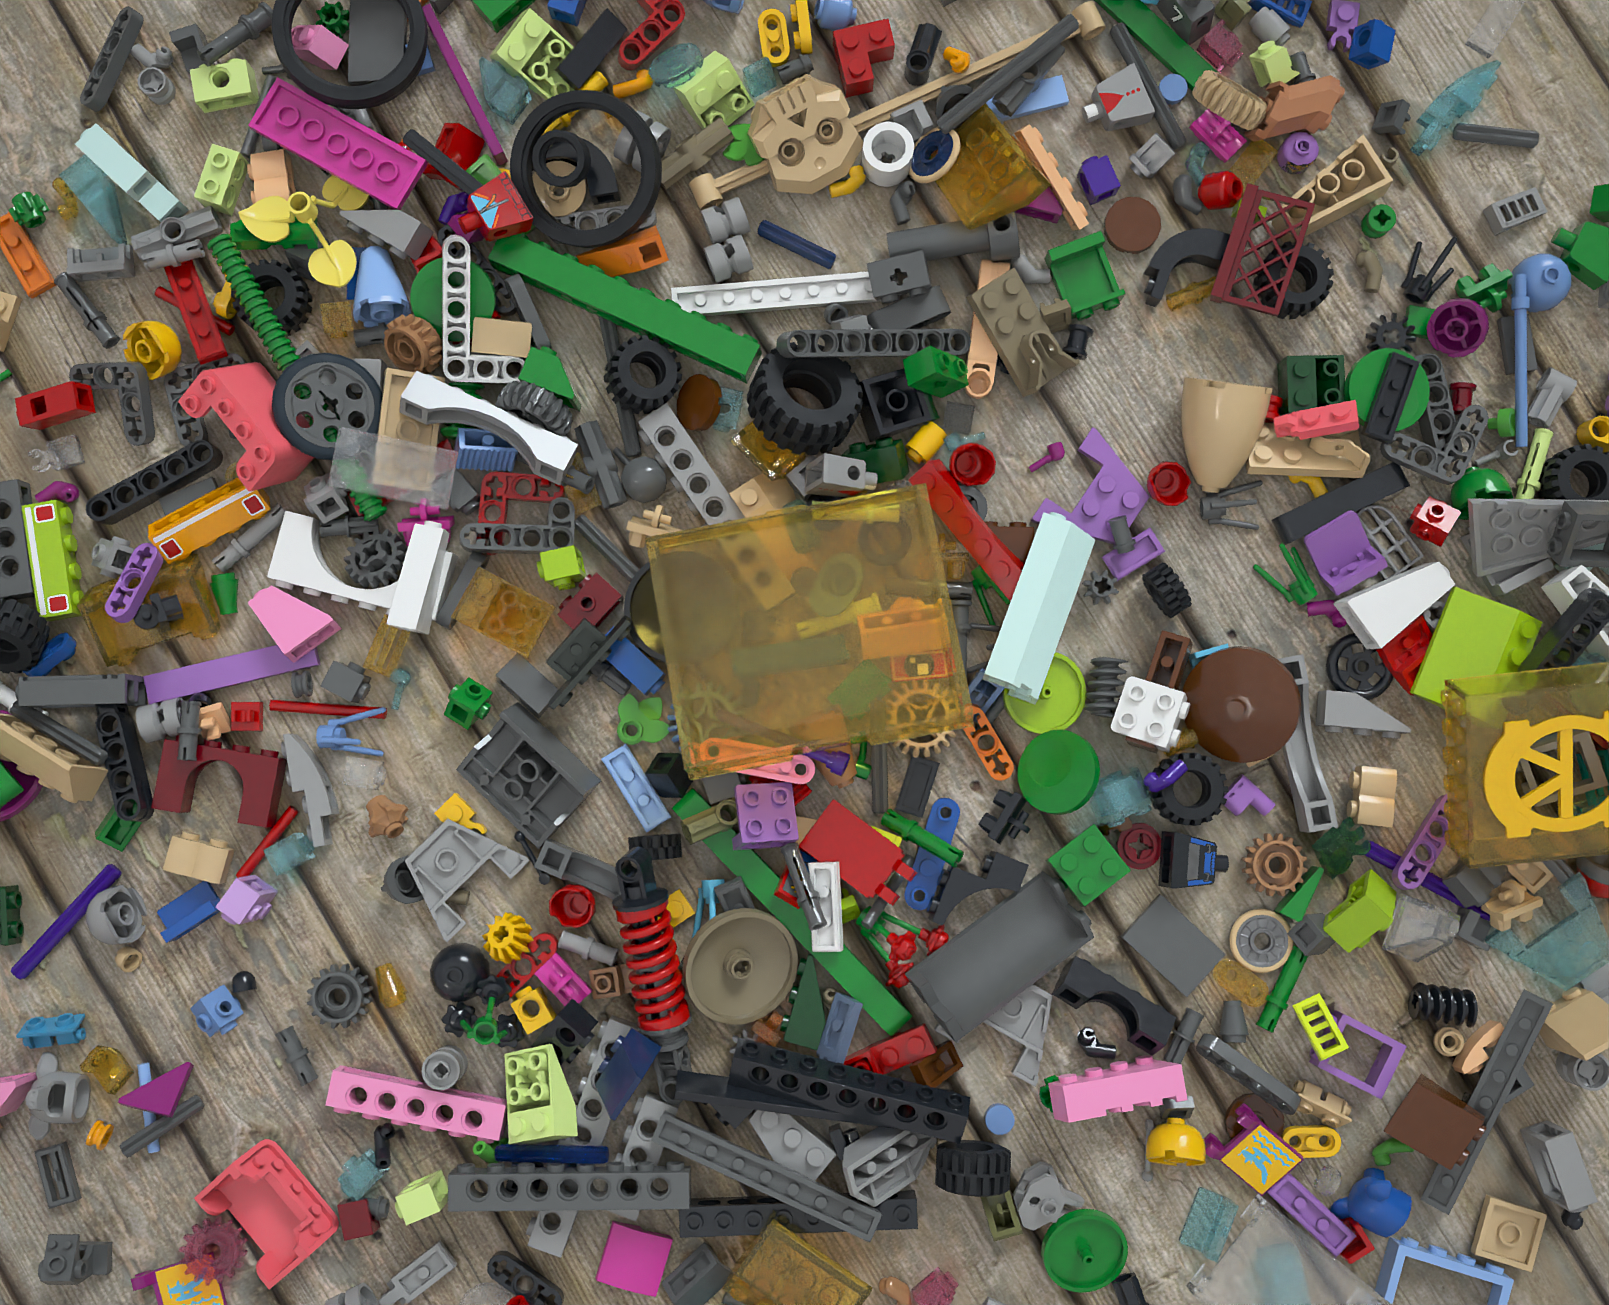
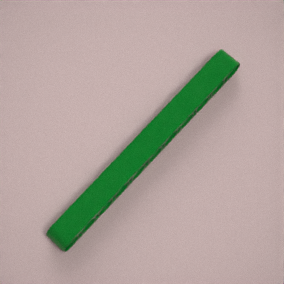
M691 788L672 809L684 820L712 806L694 788ZM733 828L702 840L737 877L741 876L745 886L854 999L863 1003L862 1008L891 1037L913 1017L844 943V950L841 952H812V932L809 930L802 907L797 909L773 895L780 877L753 849L733 850L732 838L738 834Z

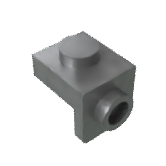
M1155 133L1135 154L1132 153L1129 157L1133 162L1130 167L1140 178L1144 175L1147 178H1153L1177 153L1158 133Z

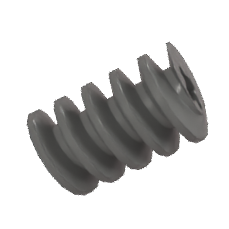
M1110 657L1091 659L1090 663L1098 667V669L1089 671V675L1096 678V680L1087 682V686L1095 691L1085 695L1087 699L1093 701V703L1084 705V709L1089 711L1091 715L1114 718L1115 714L1112 710L1117 709L1118 706L1114 698L1121 697L1122 695L1121 692L1116 690V687L1125 685V682L1118 679L1117 676L1127 672L1120 668L1119 664L1127 663L1128 661Z

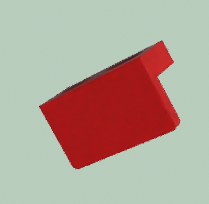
M445 123L435 147L466 171L478 160L485 140L460 123ZM428 163L423 172L424 175L430 179L444 180L458 190H462Z

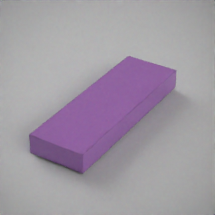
M1290 1173L1267 1191L1273 1199L1335 1257L1356 1237L1355 1233Z

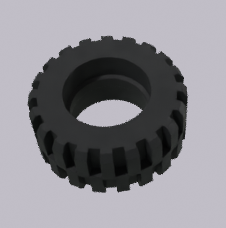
M796 342L790 343L792 350L796 351L798 346ZM818 344L819 349L823 351L825 346ZM776 347L769 354L765 355L754 375L747 393V403L749 405L747 409L749 416L755 418L753 424L757 430H762L764 432L763 437L769 442L774 441L777 443L778 448L782 450L787 448L797 455H801L802 452H806L807 455H817L819 451L821 454L827 453L844 441L862 409L863 392L861 385H858L860 381L856 373L850 371L851 366L846 360L843 362L839 358H785L779 354ZM785 388H799L808 391L821 402L824 409L813 410L801 406L788 395Z

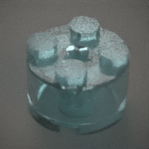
M1138 767L1129 768V774L1123 775L1121 770L1099 779L1097 788L1089 800L1098 823L1108 824L1109 828L1124 823V817L1134 813L1136 816L1152 810L1150 805L1152 799L1147 787L1143 783Z

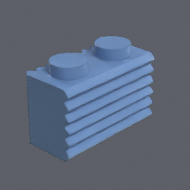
M458 428L454 446L455 467L458 470L460 468L464 470L466 468L469 470L472 468L477 470L479 468L481 471L483 469L486 471L490 469L492 471L497 470L498 472L500 470L504 472L507 470L509 472L513 471L518 451L507 441L484 429Z

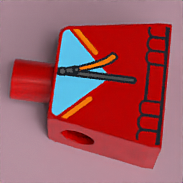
M506 171L468 196L467 202L469 213L458 218L459 225L465 234L479 229L485 240L489 242L531 230L533 222L530 211Z

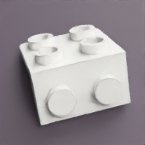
M1131 676L1126 680L1111 723V729L1116 733L1153 744L1158 750L1169 753L1171 746H1177L1181 731L1177 730L1180 719H1186L1190 703L1187 702L1185 692Z

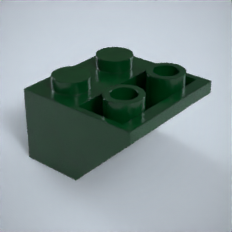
M1344 355L1286 356L1277 364L1278 397L1283 399V406L1279 408L1280 416L1300 410L1346 402L1344 394Z

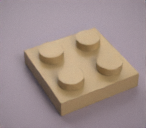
M1486 1194L1470 1252L1532 1272L1547 1214Z

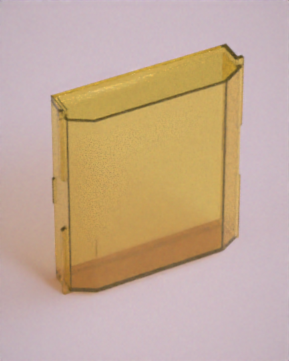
M926 483L810 506L799 505L768 511L764 515L645 538L684 770L689 775V780L792 761L794 755L862 742H869L873 746L974 726V713Z

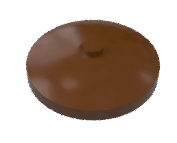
M1234 646L1211 653L1192 669L1183 687L1182 692H1185L1187 702L1190 703L1189 712L1184 720L1190 734L1206 751L1227 761L1249 763L1270 757L1290 740L1299 723L1301 698L1293 676L1278 659L1256 648Z

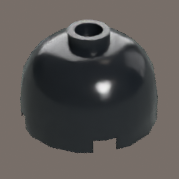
M454 943L442 949L433 959L430 968V982L435 992L443 999L452 1002H464L476 997V989L479 988L478 981L486 979L490 975L489 962L487 958L485 959L484 954L480 952L481 950L468 943Z

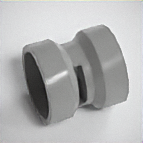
M148 67L139 74L138 86L152 102L158 105H166L174 99L176 88L159 68Z

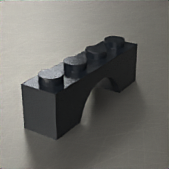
M1077 956L1072 958L1063 967L1052 992V995L1075 1009L1089 1002H1099L1111 1007L1119 1014L1125 1024L1127 1041L1151 1056L1166 1046L1176 1017L1167 1012L1162 1006L1152 1003L1139 992L1129 989L1118 982L1113 976L1103 973L1092 966L1087 960Z

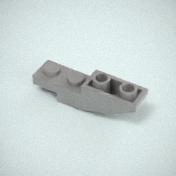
M283 734L284 742L281 743V751L283 757L287 759L289 768L286 771V781L288 786L292 787V792H305V796L302 797V806L304 812L308 813L310 825L307 826L308 839L310 842H313L314 847L332 845L333 840L328 816L340 813L329 777L318 757L297 734Z

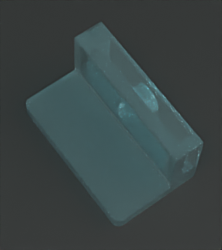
M1199 1187L1180 1234V1243L1201 1251L1207 1259L1218 1263L1239 1206L1230 1198Z

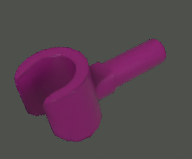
M1062 442L1048 445L1049 455L1030 465L1028 468L1031 473L1047 463L1061 460L1065 454Z

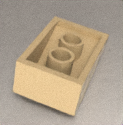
M1573 987L1564 991L1562 998L1555 1002L1550 1001L1553 1003V1006L1539 1032L1547 1047L1585 1061L1609 1048V1004L1593 991Z

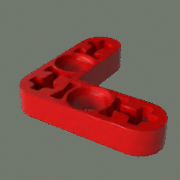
M490 472L484 476L481 483L478 523L506 524L508 500L551 503L556 498L565 497L566 487L555 484L560 490L559 492H554L553 497H550L547 491L540 490V496L537 497L538 487L536 481H541L539 485L546 488L550 487L553 482L535 474ZM495 478H498V481L503 484L502 488H497L496 497L498 499L502 498V502L487 500V497L493 498V489L488 487L489 483H494ZM522 480H528L532 485L531 491L526 495H520L516 491L517 484ZM490 506H497L501 511L500 517L496 521H489L485 516L486 510ZM485 531V537H477L476 540L489 539L490 531ZM498 532L494 535V539L498 540V545L504 546L505 532ZM485 553V554H488V555H496V554H498V553Z

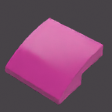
M612 1221L595 1279L623 1290L656 1297L672 1245V1237L666 1234L642 1230L637 1225Z

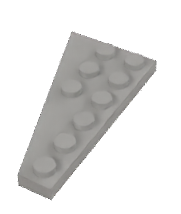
M1468 499L1473 573L1477 577L1550 558L1551 556L1547 553L1548 542L1553 536L1557 515L1561 512L1564 501L1609 502V500ZM1583 521L1573 549H1583L1605 543L1609 533V522Z

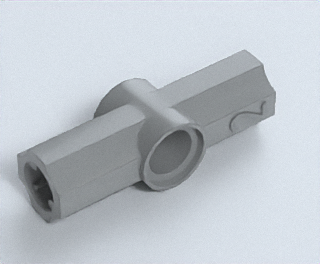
M208 206L180 218L167 217L161 222L160 226L132 236L131 243L139 259L143 261L142 254L144 253L147 254L165 249L166 245L169 244L176 246L194 241L195 239L200 240L222 231V224L214 208ZM181 229L180 235L176 238H172L173 233L176 230Z

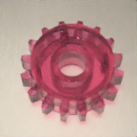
M218 1216L211 1223L208 1217L203 1220V1227L197 1223L191 1227L194 1235L190 1233L184 1235L183 1239L188 1243L179 1248L180 1252L185 1253V1257L179 1262L180 1264L187 1265L188 1268L184 1272L186 1275L190 1273L195 1275L194 1282L197 1283L200 1279H205L206 1286H209L212 1280L216 1279L218 1284H222L225 1274L230 1278L236 1274L233 1267L241 1268L244 1262L239 1258L247 1255L248 1250L242 1249V1245L248 1240L247 1238H241L239 1235L242 1227L236 1229L232 1227V1219L227 1223H223L222 1217ZM210 1243L217 1244L221 1249L220 1257H210L206 1251L207 1245Z

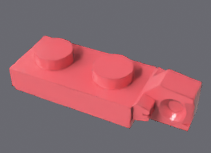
M1356 400L1300 410L1274 418V429L1277 438L1291 435L1303 440L1360 428Z

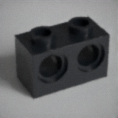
M572 998L531 1047L552 1044L560 1066L564 1061L570 1064L581 1052L577 1046L579 1045L584 1049L595 1036L591 1030L597 1025L598 1021Z

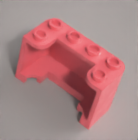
M251 362L203 370L179 399L178 403L193 418L204 417L213 408L246 450L236 466L237 476L246 489L251 492L296 480L314 457L302 453L292 446L281 434L272 410V396L276 381L261 363ZM302 414L296 416V422L300 427H310L309 422Z

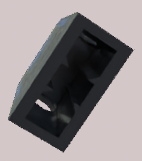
M1162 831L1158 886L1177 889L1211 885L1215 882V872H1227L1229 868L1228 856L1217 854L1215 842L1182 833Z

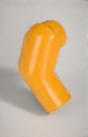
M647 69L639 70L636 73L637 79L613 85L614 96L620 99L650 89L653 84L651 72Z

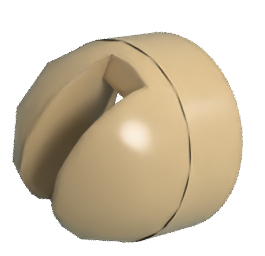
M126 946L117 951L115 962L122 971L132 972L141 964L142 954L135 948Z

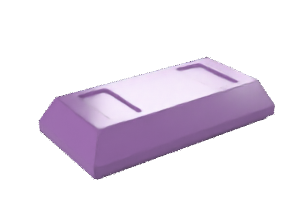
M1151 528L1132 538L1136 540L1134 550L1118 554L1117 549H1114L1102 557L1114 578L1120 580L1165 552Z

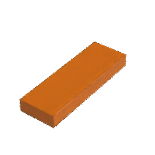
M10 212L1 216L0 248L27 295L33 299L56 286L51 273L24 226H20L18 222H15Z

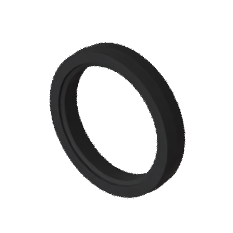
M302 0L275 1L272 13V35L275 50L287 74L297 86L310 96L327 105L342 109L359 110L377 107L402 94L413 83L422 68L428 41V29L423 8L419 0H397L409 22L408 46L396 68L385 77L370 84L361 86L337 85L316 76L304 66L294 51L291 36L293 18Z
M575 90L560 93L547 99L528 115L518 130L513 143L510 158V176L512 183L533 217L532 224L547 236L561 243L575 247L593 248L620 241L634 232L646 220L656 203L660 191L662 163L659 147L651 129L630 105L604 92ZM583 109L600 110L618 119L632 135L641 159L640 184L629 208L614 222L591 230L575 229L555 219L541 203L532 178V154L537 140L556 119L572 111Z

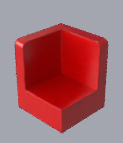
M1352 1217L1340 1220L1355 1233L1356 1237L1339 1255L1347 1263L1353 1264L1375 1248L1361 1225L1354 1221Z

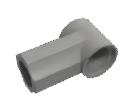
M1549 367L1536 385L1538 392L1527 410L1528 423L1544 429L1550 427L1561 404L1573 393L1577 381Z

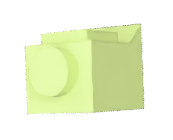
M1267 41L1261 44L1258 50L1249 56L1260 87L1277 81L1287 83L1300 74L1291 69L1292 63L1287 48L1275 45L1274 41Z

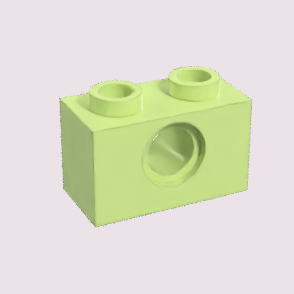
M234 58L223 64H212L209 67L202 64L199 68L190 69L195 103L204 113L256 104L259 99L255 72L246 59ZM229 80L226 86L220 87L223 81Z

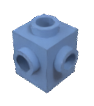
M225 985L202 997L190 1008L196 1017L198 1027L206 1032L209 1037H212L219 1031L223 1036L238 1025L236 1020L244 1013L239 1000L230 994Z

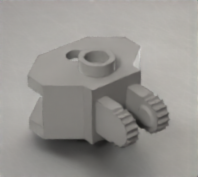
M1042 1161L1024 1170L1013 1193V1199L1022 1226L1033 1231L1049 1222L1056 1223L1058 1218L1072 1212V1210L1064 1207L1065 1204L1081 1208L1085 1202L1080 1195L1064 1189L1062 1183L1058 1182L1052 1165Z

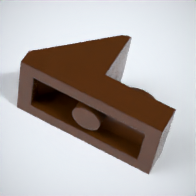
M952 1040L937 1045L936 1053L917 1060L909 1066L917 1084L936 1088L963 1067Z

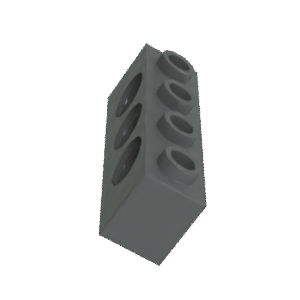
M19 479L0 482V598L6 600L35 597L21 507L33 504L31 487L29 483ZM8 507H10L11 513L9 517L5 519L4 512ZM11 535H14V543L9 547L8 539ZM18 563V571L13 575L12 566Z

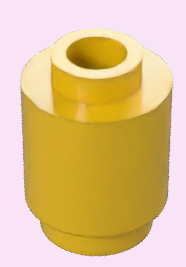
M929 421L927 425H922L905 445L908 450L906 455L916 464L921 462L926 464L945 443L944 439L947 434L937 424Z

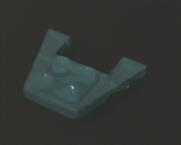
M1581 872L1558 886L1559 891L1576 909L1574 913L1527 945L1519 939L1511 928L1505 931L1496 929L1485 938V942L1492 948L1507 954L1509 958L1516 962L1519 961L1532 969L1534 973L1565 991L1609 963V938L1590 894L1586 879Z

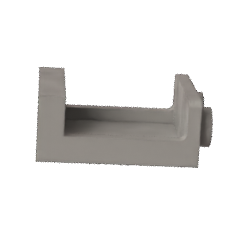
M1469 526L1467 527L1469 533L1460 538L1472 558ZM1550 558L1481 577L1492 597H1497L1520 587L1555 567Z

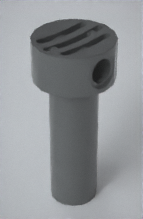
M1013 200L984 204L983 217L886 233L890 258L920 250L925 252L927 261L985 251L990 252L992 262L1020 258L1019 237Z

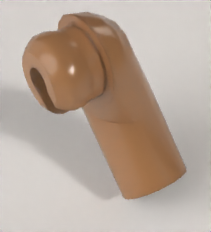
M893 1276L884 1277L880 1280L879 1290L882 1294H887L897 1300V1305H912L910 1289L906 1283Z

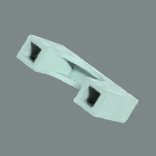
M96 123L91 128L86 129L75 143L135 201L141 203L160 222L167 217L180 218L189 210Z

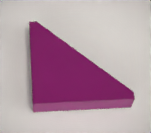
M186 1062L119 1098L118 1103L130 1108L172 1118L194 1065Z

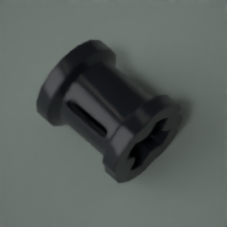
M1070 324L1068 326V331L1070 332L1066 347L1062 348V351L1074 359L1085 360L1087 358V352H1085L1089 337L1093 336L1094 331L1085 325Z

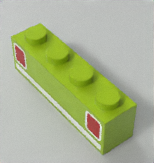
M58 500L21 506L36 607L40 613L39 616L44 617L46 621L84 616L86 598L80 588L79 579L82 577L80 565L76 562L75 551H77L78 545L75 536L72 534L71 523H73V513L70 507H68V504Z

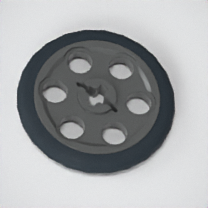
M310 354L297 359L289 365L277 379L272 396V410L281 434L292 446L302 453L323 460L348 459L362 453L377 438L382 391L374 377L356 361L339 354ZM322 371L331 372L335 377V383L324 385L319 380V373ZM298 385H304L309 388L311 395L307 399H299L294 394V388ZM350 385L359 387L362 392L361 398L357 400L349 398L346 394V388ZM324 400L328 403L334 402L336 404L333 409L334 413L330 410H323ZM302 413L309 415L313 420L312 426L309 428L300 427L296 422V416ZM353 413L361 415L364 419V425L360 428L352 427L348 422V416ZM326 428H334L339 432L340 438L337 442H329L324 438L323 431Z

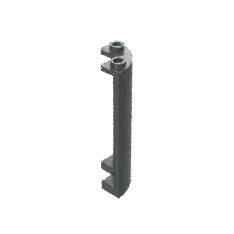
M1042 871L1020 887L1019 892L1015 891L905 973L922 1002L927 1004L933 1012L934 1018L955 1042L959 1041L1094 938L1090 929L1092 924L1090 918L1083 910L1077 911L1068 903L1063 893L1066 891L1065 886L1057 877L1051 878Z

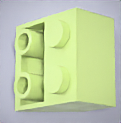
M713 51L671 84L684 108L702 130L719 117L729 126L755 105L730 60L717 51Z

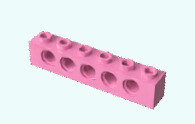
M341 1065L332 1072L325 1106L334 1107L333 1111L337 1113L350 1114L351 1111L363 1113L362 1117L371 1120H379L380 1117L389 1118L391 1123L395 1125L407 1126L409 1123L420 1125L419 1128L425 1131L447 1130L449 1131L448 1134L454 1137L463 1138L466 1137V1134L477 1136L478 1141H484L485 1143H494L495 1140L499 1141L504 1135L507 1122V1099L454 1088L436 1090L425 1082ZM356 1087L363 1088L366 1091V1101L359 1100L356 1097ZM385 1093H390L394 1096L396 1100L395 1106H388L384 1102ZM413 1099H419L423 1102L424 1112H417L413 1109ZM441 1105H448L452 1108L453 1118H446L441 1114ZM470 1111H477L481 1114V1124H475L470 1120Z

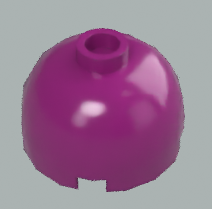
M1466 298L1451 299L1441 304L1433 312L1427 324V336L1432 347L1437 351L1440 350L1448 354L1447 356L1452 358L1465 357L1475 352L1485 341L1489 330V318L1484 308L1476 301Z

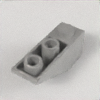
M346 210L339 213L340 216L348 221L346 224L348 228L360 235L363 231L369 234L367 238L380 247H383L386 243L391 246L389 251L403 260L406 256L413 260L419 259L434 233L422 222L401 210Z
M1331 690L1318 691L1316 726H1325V732L1343 733V728L1354 729V735L1372 736V731L1383 732L1382 737L1394 739H1400L1401 734L1411 733V728L1357 693Z

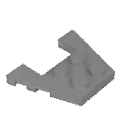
M448 818L405 859L430 913L446 942L466 922L445 901L481 865L490 858L512 879L530 861L526 856Z
M1032 984L987 1018L984 1023L1025 1045L1011 1073L1036 1087L1053 995ZM938 1023L934 1030L954 1041Z

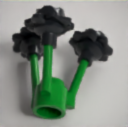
M490 974L486 979L479 980V988L476 989L475 993L481 998L482 1003L487 1005L485 1016L477 1018L474 1014L475 1008L473 1006L457 1002L456 1007L454 1005L447 1007V1013L441 1019L446 1024L444 1027L445 1032L454 1033L457 1037H461L465 1032L467 1038H474L477 1043L482 1045L493 1042L501 1048L505 1046L514 1048L518 1045V1041H522L525 1037L523 1026L518 1021L516 1014L509 1016L500 1014L498 1021L492 1018L494 1007L508 1001L510 998L509 993L512 991V987L506 983L505 977H496L494 974Z

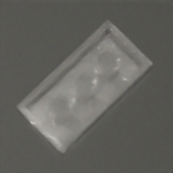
M339 426L327 487L447 510L458 451Z

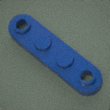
M950 798L936 800L931 806L924 829L951 845L960 816L958 804ZM943 807H948L951 810V814L947 818H943L940 814ZM918 847L915 862L912 866V869L918 873L911 882L907 881L904 891L906 903L915 910H923L928 907L930 899L935 895L938 878L945 864V861L921 847ZM917 890H922L925 894L924 899L921 901L914 899V893Z

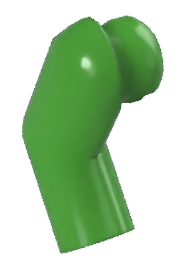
M506 1137L501 1138L499 1141L495 1140L494 1143L489 1145L484 1141H478L473 1146L474 1154L488 1164L498 1163L505 1157V1154L512 1150V1144H509V1139Z
M1389 1138L1373 1148L1372 1156L1375 1158L1374 1162L1377 1166H1387L1391 1163L1390 1154L1413 1152L1414 1149L1395 1138Z

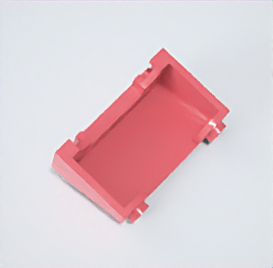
M264 1139L253 1146L194 1197L200 1207L212 1216L220 1215L228 1209L265 1253L256 1264V1272L269 1290L330 1238L339 1226L338 1217L282 1148L270 1139Z

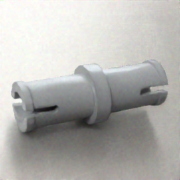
M195 239L194 241L176 246L169 244L166 245L165 249L147 254L144 253L142 254V260L147 261L143 264L146 270L151 272L152 270L170 265L173 267L181 266V262L205 257V252L200 250L203 248L201 241Z
M566 930L562 932L558 943V948L582 955V959L588 960L591 958L612 967L619 953L618 948L598 943L593 937L589 936L587 939Z

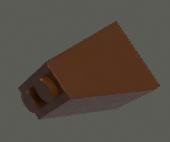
M1420 1074L1389 1120L1384 1132L1451 1170L1455 1163L1461 1167L1470 1154L1466 1147L1472 1139L1478 1142L1487 1127L1482 1125L1485 1120L1484 1115L1423 1074Z

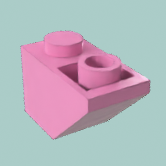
M297 25L291 29L292 44L298 58L324 70H337L349 46L346 42L322 25Z

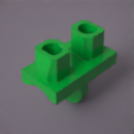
M1491 263L1479 271L1478 278L1481 282L1476 284L1470 276L1466 275L1457 280L1454 289L1460 298L1476 301L1483 308L1487 307L1490 312L1494 313L1502 308V300L1507 298V293L1505 292L1508 289L1507 281L1512 278L1513 274L1509 269L1501 272Z

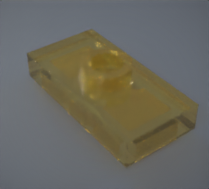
M1264 140L1251 141L1229 170L1239 177L1242 182V198L1247 183L1254 185L1278 154V150Z

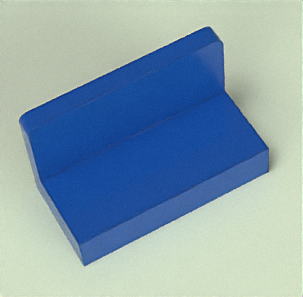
M202 881L157 911L167 928L160 933L166 943L178 940L221 912L215 908L220 898L209 882Z

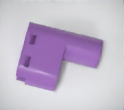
M1243 774L1228 787V793H1224V798L1227 799L1224 806L1235 816H1238L1249 804L1263 816L1267 815L1275 806V803Z

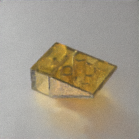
M478 566L451 618L529 658L556 607Z

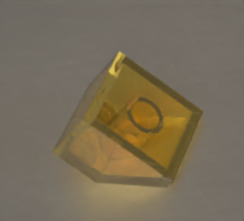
M753 421L731 438L730 442L770 481L785 479L786 475L803 462L807 456L806 452L797 455L787 448L785 450L778 448L777 443L774 441L769 442L763 437L764 432L762 430L758 431Z

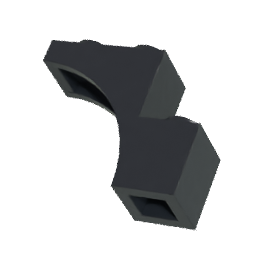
M992 850L990 855L986 854L982 860L980 871L983 873L981 877L949 865L947 870L943 869L938 878L937 885L940 886L937 896H932L927 907L928 919L943 926L948 915L957 904L966 897L982 890L1000 888L1019 892L1029 865Z

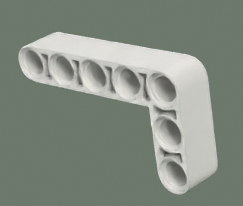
M450 235L444 240L442 246V367L444 374L448 379L455 382H520L518 377L521 371L516 375H510L506 372V367L509 363L515 361L521 364L522 370L525 363L522 357L470 352V246L462 236ZM454 241L461 242L465 248L464 253L459 257H453L448 253V246ZM455 271L461 272L464 275V282L457 287L448 283V276ZM453 301H459L464 305V311L458 316L451 315L448 312L449 304ZM457 330L463 333L464 339L462 343L454 345L448 341V335L452 331ZM452 360H460L463 362L464 367L459 373H451L447 369L448 364ZM482 361H489L493 364V368L490 373L481 374L477 371L478 364Z

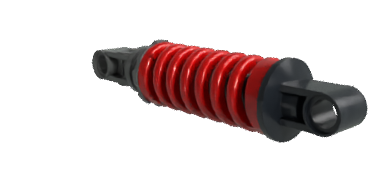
M634 847L616 863L615 871L621 895L613 899L612 906L616 912L617 921L627 924L619 932L623 939H628L622 947L626 954H631L625 961L628 968L634 969L628 975L629 981L637 984L631 990L632 996L639 999L634 1004L635 1011L642 1014L637 1017V1031L648 1035L650 1040L662 1047L653 1061L659 1085V1094L667 1104L678 1105L683 1100L674 1099L677 1070L692 1072L690 1051L687 1047L689 1037L688 1032L684 1028L691 1023L692 1015L689 1011L688 1002L684 998L686 991L681 983L683 975L682 971L678 968L680 960L679 956L675 954L677 944L672 939L674 929L669 924L672 919L671 913L666 909L669 903L668 890L656 886L650 853L642 847ZM630 861L634 862L637 868L633 867Z

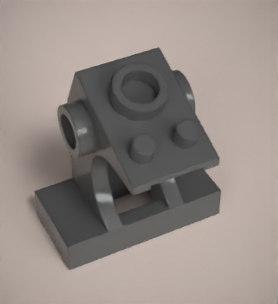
M49 1234L44 1260L39 1264L38 1277L41 1282L47 1285H78L91 1275H107L112 1272L113 1242L80 1241V1234ZM79 1251H85L82 1260L80 1259Z

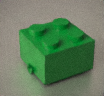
M1095 824L1090 825L1045 860L1059 880L1064 883L1065 889L1069 890L1081 907L1088 905L1131 871Z

